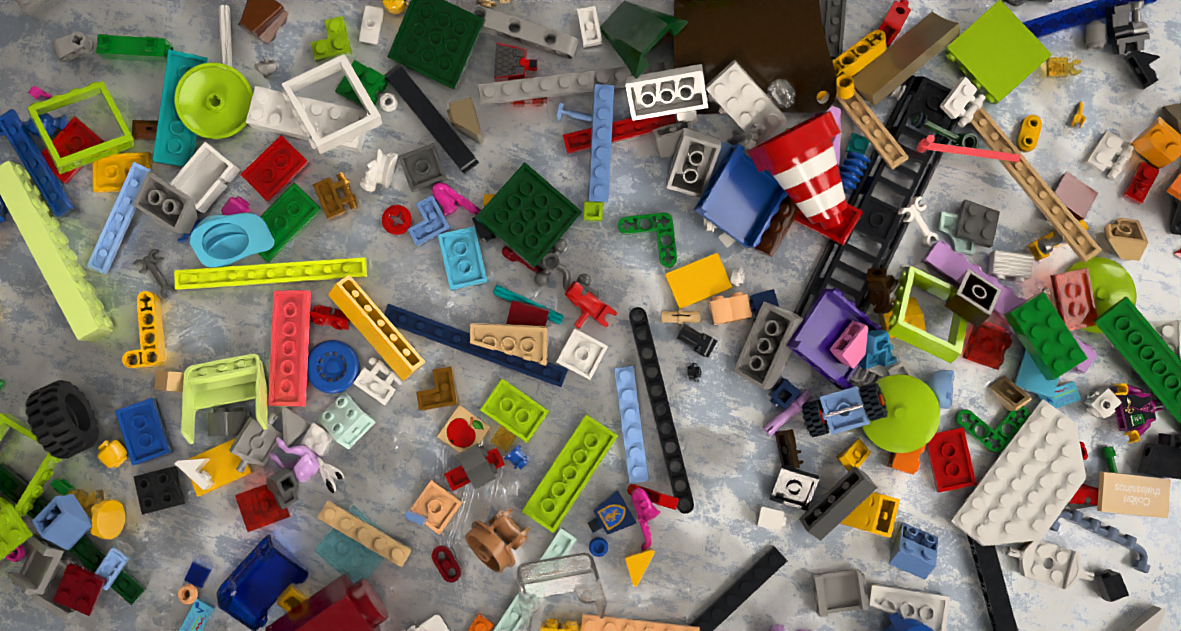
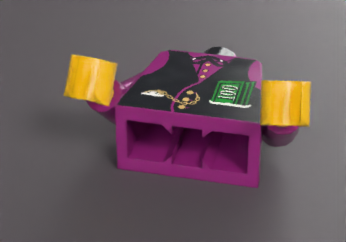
M1125 383L1114 384L1118 389L1114 395L1122 402L1115 408L1119 431H1129L1124 432V436H1129L1128 444L1138 442L1140 436L1151 426V422L1156 421L1155 412L1163 410V403L1159 399L1152 400L1150 393L1144 394L1140 388Z

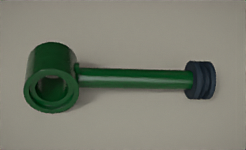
M917 112L912 118V126L918 129L925 127L951 140V145L978 148L979 139L974 133L955 134L928 121L927 115L921 112Z

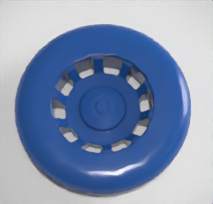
M328 340L321 342L308 355V380L321 392L329 394L340 393L348 389L358 376V357L355 351L342 341Z

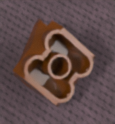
M247 0L241 20L237 25L264 43L269 44L276 38L278 29L286 23L289 13L284 10L282 4L275 0Z

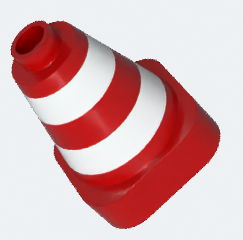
M831 111L803 121L748 151L757 171L768 170L810 223L816 224L820 222L823 230L835 227L845 221L842 211L848 207L832 138L840 134L841 131Z

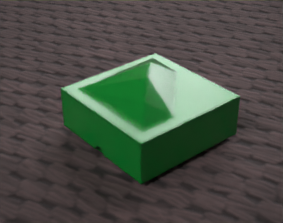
M64 478L54 479L50 483L53 489L61 495L75 494L77 491Z

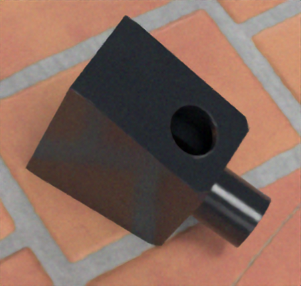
M1159 433L1157 444L1146 443L1137 473L1181 480V448L1170 446V434Z

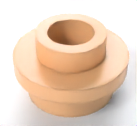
M192 584L184 585L178 592V598L184 604H192L198 597L197 588Z

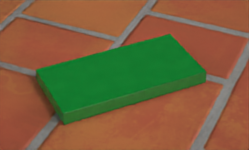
M293 183L260 216L274 239V246L271 249L258 253L267 263H270L322 210L296 183Z

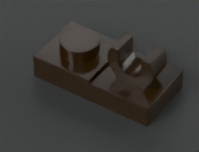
M793 429L775 432L781 464L790 468H800V464L804 462L803 460H798L797 454L802 452L801 450H796L797 446Z

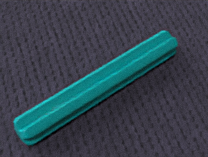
M496 285L493 290L494 295L509 302L516 300L549 309L502 286ZM549 309L548 320L561 324L564 316Z

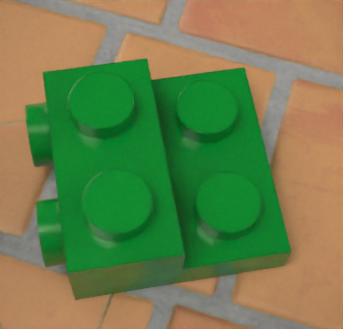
M354 60L351 66L375 106L378 101L377 97L380 92L385 91L388 80L376 70ZM344 76L335 92L364 109L348 79Z

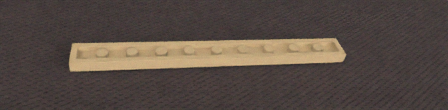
M981 107L980 110H976L973 114V119L968 124L990 151L1020 154L1019 162L999 161L1081 261L1085 263L1099 254L1102 249L985 109Z

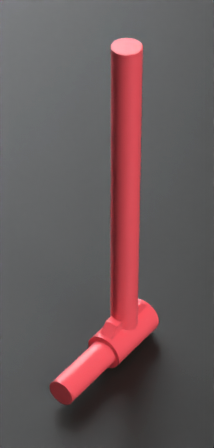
M933 135L922 139L916 146L917 151L920 153L932 150L1013 162L1020 161V154L933 143L935 140Z

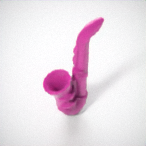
M443 182L436 183L432 187V194L442 206L444 216L458 209L454 204L455 202L458 203V206H463L465 210L476 216L482 210Z
M636 488L632 491L631 497L645 539L641 546L643 551L652 545L648 521L655 518L661 512L653 506L645 490Z

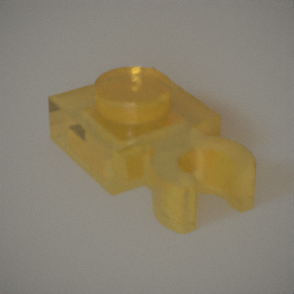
M1049 57L1046 60L1047 78H1066L1068 73L1073 76L1079 75L1082 71L1075 70L1074 65H1079L1081 60H1073L1071 63H1068V57Z

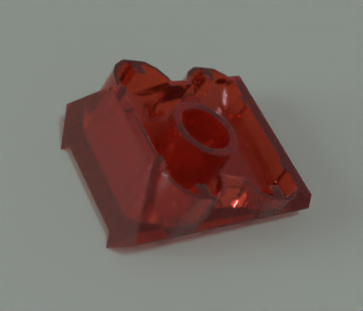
M983 322L978 328L973 325L963 358L999 370L1004 362L1005 351L1012 344V332L987 322Z

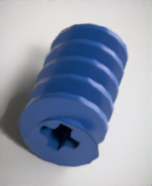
M849 152L846 155L847 159L843 161V165L839 168L844 193L849 195L853 194L849 190L850 188L856 189L853 182H860L856 176L864 175L860 169H867V166L863 163L871 162L868 157L857 152Z

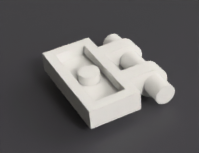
M961 77L940 107L951 119H956L959 116L961 119L958 125L965 127L973 119V114L976 110H980L983 105L982 102L986 97L983 94H979L975 98L973 95L977 88L966 77ZM967 103H968V104L970 105V107H969L968 110L966 111V110L964 109V107H965V106L967 105Z
M1107 130L1084 163L1100 173L1104 172L1107 168L1110 170L1107 176L1110 179H1115L1117 174H1120L1123 170L1122 166L1126 160L1131 158L1134 146L1128 144L1125 149H1122L1120 146L1123 140ZM1116 154L1119 158L1116 163H1113L1111 159Z
M372 357L369 364L374 366V368L370 371L364 367L353 384L383 405H386L397 390L391 386L392 382L395 381L400 385L403 381L394 370L385 365V362ZM379 371L388 376L385 381L377 376Z

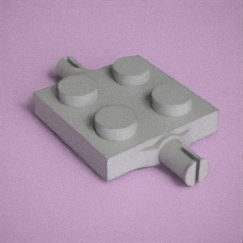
M270 413L268 416V429L265 430L258 420L252 417L248 418L229 449L231 453L242 459L236 468L237 471L244 473L249 463L257 464L264 468L270 458L269 453H273L277 447L276 438L282 439L283 433L272 426L278 417L277 414Z

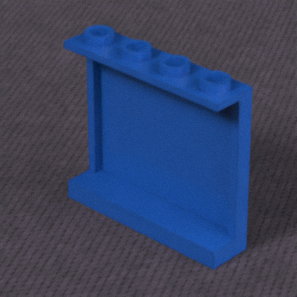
M737 144L729 148L693 210L745 248H752L761 242L763 232L769 228L771 218L779 211L782 199L788 194L769 171L758 172L752 159L743 153L745 148Z

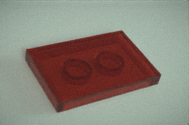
M1088 268L1050 275L1057 311L1068 329L1073 331L1095 326L1096 324L1093 320L1098 317Z

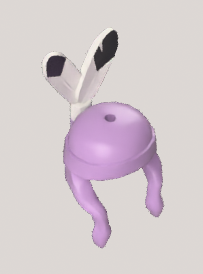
M279 437L276 438L277 445L288 454L292 453L300 456L289 463L282 464L279 458L270 452V459L279 468L286 467L292 470L296 481L300 483L311 479L320 469L331 493L336 492V486L332 477L338 480L344 478V474L338 468L324 463L307 446L300 445L288 448Z

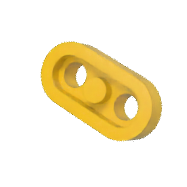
M1028 115L1022 120L1016 139V147L1019 151L1027 153L1037 146L1042 128V121L1038 116ZM1031 121L1035 123V127L1031 126ZM1029 139L1030 144H1027L1025 140Z

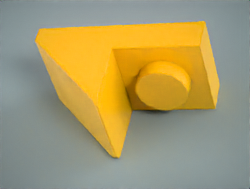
M858 438L836 457L845 469L850 471L854 466L859 468L871 452L861 439Z

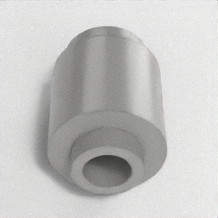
M1092 21L1086 26V45L1088 50H1101L1104 48V44H1106V24H1103L1102 21Z

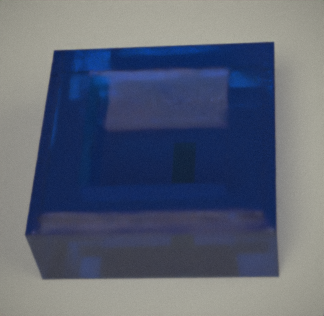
M192 562L184 581L199 588H204L212 569L197 562Z

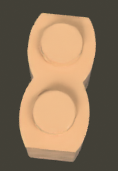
M742 292L732 293L730 298H724L723 295L712 298L713 301L708 303L713 325L740 321L752 317L748 294L743 295Z

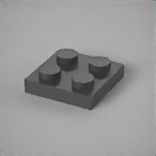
M434 143L398 156L411 192L447 180Z
M965 199L961 203L954 236L987 248L992 247L1000 211Z

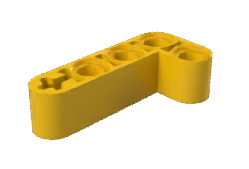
M878 29L871 31L832 61L836 74V95L840 98L849 99L854 95L855 90L852 76L886 51V35L884 31Z
M143 291L137 296L141 349L127 351L123 355V364L128 368L158 367L166 359L161 299L155 293ZM150 315L153 316V321L151 324L148 323V317ZM154 334L155 340L150 343L149 337ZM153 353H155L157 356L154 362L151 361V355ZM134 355L137 356V362L135 364L132 363V358Z

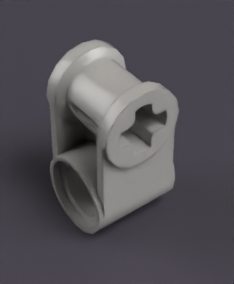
M78 31L65 37L57 38L52 42L60 62L71 61L78 56L89 53L94 47L93 40Z

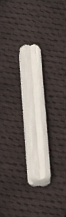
M220 5L221 63L232 67L231 11L228 5Z

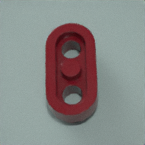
M437 546L432 551V561L445 581L449 583L456 582L462 574L459 563L447 546ZM439 552H444L445 558H440ZM453 568L456 571L455 575H450L449 569Z

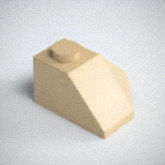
M1119 218L1114 224L1106 225L1104 231L1118 256L1124 260L1140 261L1148 245V240L1139 220Z

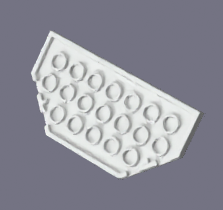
M1042 399L950 522L982 546L1041 540L1086 479L1076 423Z

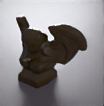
M868 269L866 274V280L869 281L867 289L870 290L868 301L875 306L873 309L874 313L887 314L894 306L893 302H891V294L899 284L898 279H895L893 275H887V269Z

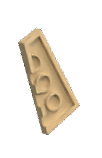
M470 324L471 344L502 351L508 355H515L528 361L532 360L542 365H547L548 326Z

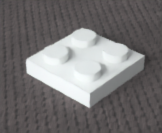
M574 328L556 363L591 380L608 346Z

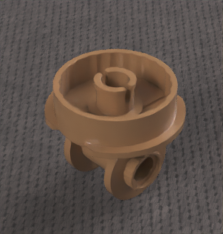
M511 508L506 512L501 509L488 521L491 524L490 527L481 521L475 520L471 525L472 529L465 535L466 542L473 553L482 563L496 573H501L506 567H513L515 565V557L510 548L516 550L528 539L525 534L530 528L527 526L522 531L517 524L515 525L509 516L513 511ZM493 529L497 531V533L508 543V545L504 544V542L494 533Z

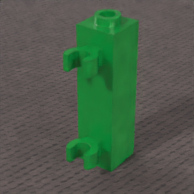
M99 34L97 36L96 53L103 59L166 62L168 50H174L172 44L165 38L114 36L109 34Z

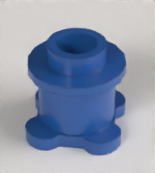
M518 445L504 459L509 460L515 466L514 469L519 468L521 470L529 463L527 460L529 456H526L520 450L521 446Z

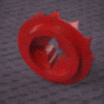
M392 205L382 215L384 229L394 235L404 234L411 227L413 221L410 211L402 205ZM391 216L396 218L401 216L400 219L404 224L397 223L394 225Z

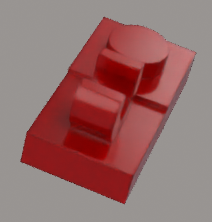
M1145 162L1139 163L1123 196L1139 205L1142 204L1160 170Z

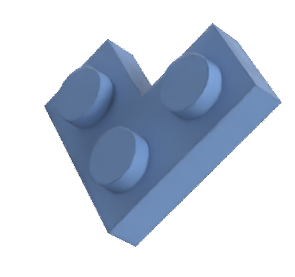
M433 195L416 203L424 221L410 227L408 231L418 247L437 237L438 234L449 231L451 228Z

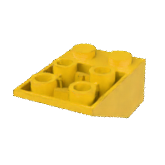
M873 492L840 524L891 538L900 499Z

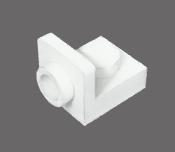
M696 110L677 113L679 122H698Z

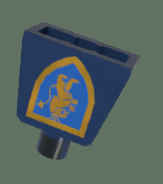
M616 490L593 509L597 517L587 524L593 533L604 528L608 535L632 526L637 522L619 491Z

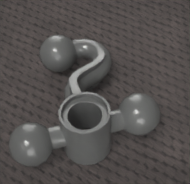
M560 238L553 246V252L543 257L542 264L544 268L534 277V281L538 286L547 285L549 273L555 270L563 274L564 290L566 291L570 286L571 273L559 260L560 253L565 252L568 248L566 240ZM547 258H554L556 265L548 267L545 263ZM583 273L578 276L577 282L590 286L592 279L588 274Z

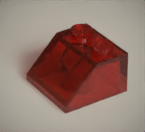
M267 484L235 495L247 532L291 517L287 507L283 510L279 508L272 491L268 490Z

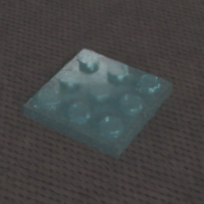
M355 505L348 511L384 532ZM335 528L331 530L314 550L341 575L346 573L353 583L362 578L367 580L385 559Z

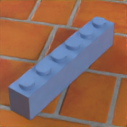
M595 84L593 86L588 201L608 202L614 85Z

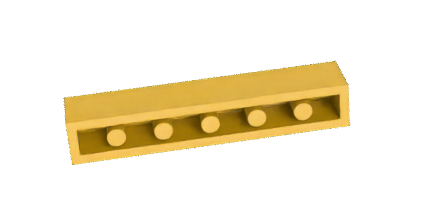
M350 275L334 285L328 296L402 381L413 375L425 363L422 357Z

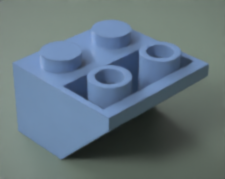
M74 494L55 496L32 521L42 538L66 550L71 549L92 527V521Z
M902 522L890 550L889 564L922 579H926L936 567L938 537Z

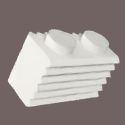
M997 250L990 252L988 275H992L998 280H1005V277L1012 278L1013 282L1023 283L1024 280L1032 277L1034 256Z

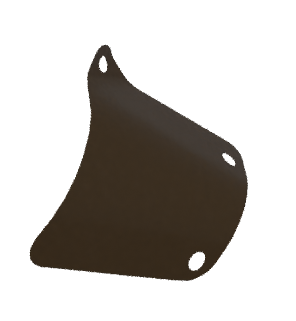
M674 0V16L688 21L686 26L674 36V69L702 64L706 86L735 59L782 113H823L834 103L837 94L836 74L825 39L819 0ZM792 87L796 90V92L793 91L786 95L782 100L778 97L779 93L784 94L786 90L789 91ZM708 91V108L696 110L697 114H728ZM821 91H826L829 93V98L827 102L821 104L817 101V95Z

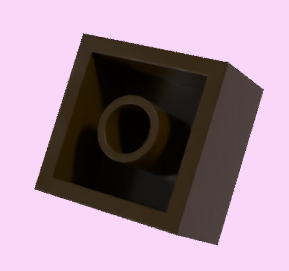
M968 268L956 280L944 306L978 328L991 316L1002 290Z

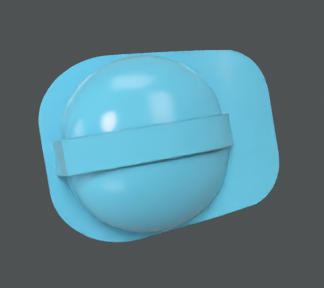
M239 213L228 216L212 215L206 217L192 231L190 245L202 264L216 268L227 266L252 254L267 251L274 246V239L262 218L252 213Z

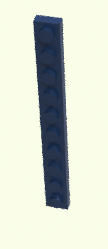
M387 305L384 315L397 328L562 388L568 371L566 368L549 362L545 366L539 362L528 361L522 357L505 354L502 351L471 344L470 333L394 305Z

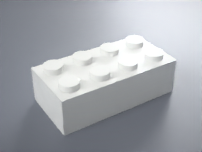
M735 59L706 85V90L745 133H751L750 129L754 123L757 125L761 123L766 127L765 131L755 140L756 145H759L787 120L781 110Z
M702 64L642 74L637 79L634 76L626 77L625 85L632 121L708 108Z

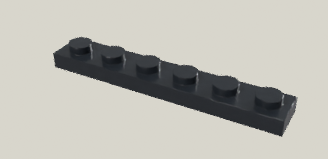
M772 546L688 626L700 627V631H714L788 560L775 546Z

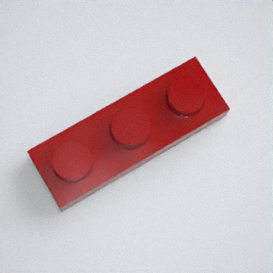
M497 447L488 451L489 455L486 458L489 463H494L496 469L505 465ZM462 465L444 474L452 491L470 483Z

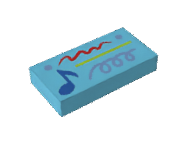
M1074 381L1056 387L1052 399L1036 394L1038 402L1044 399L1055 408L1081 400Z
M197 598L179 631H203L215 607Z

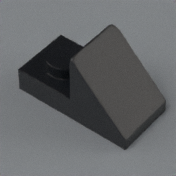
M1134 50L1124 57L1143 89L1158 81L1156 72L1149 64L1159 59L1160 56Z

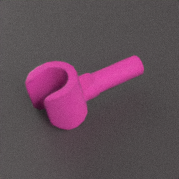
M33 86L28 91L36 99L41 95L48 99L53 96L36 86Z

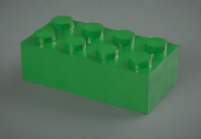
M1044 292L1033 295L1003 314L1046 380H1055L1088 359Z

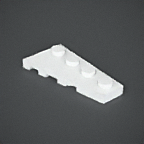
M870 584L869 605L890 614L898 612L899 616L903 619H916L930 626L934 631L946 630L949 596Z

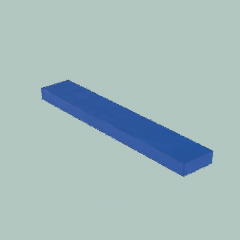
M10 109L0 116L1 129L55 217L60 218L75 208L16 111Z

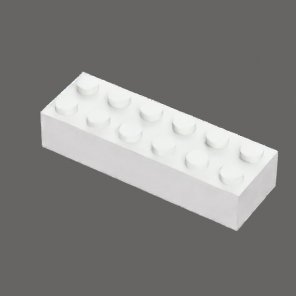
M255 86L246 120L249 126L254 129L306 141L310 138L308 133H303L299 125L301 123L300 118L294 117L290 109L293 107L290 102L286 103L281 92ZM295 95L319 139L368 116L365 111ZM366 132L336 148L361 153Z

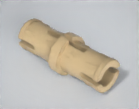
M683 309L678 311H661V323H678V325L683 323H700V311H683Z

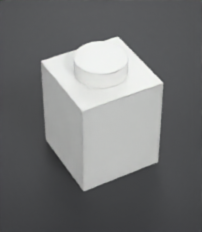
M759 505L755 525L781 531V527H784L786 523L784 511Z

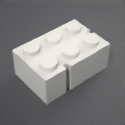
M204 142L170 184L192 197L196 209L205 214L226 189L227 185L225 183H231L241 170L212 146Z

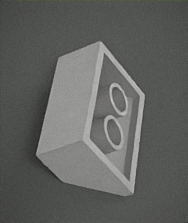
M147 172L133 206L175 233L190 234L198 217L194 199L154 173Z

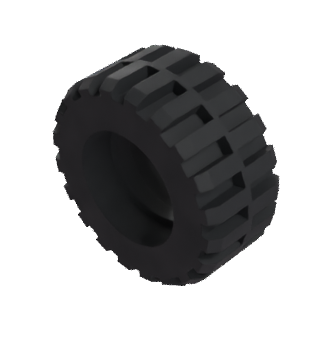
M58 380L33 391L29 395L25 405L27 407L25 412L28 416V425L31 426V432L36 436L39 445L41 444L46 452H50L51 456L68 459L93 447L98 440L99 428L97 427L98 421L95 418V412L91 408L89 400L85 398L84 393L80 392L76 385H72L69 381Z

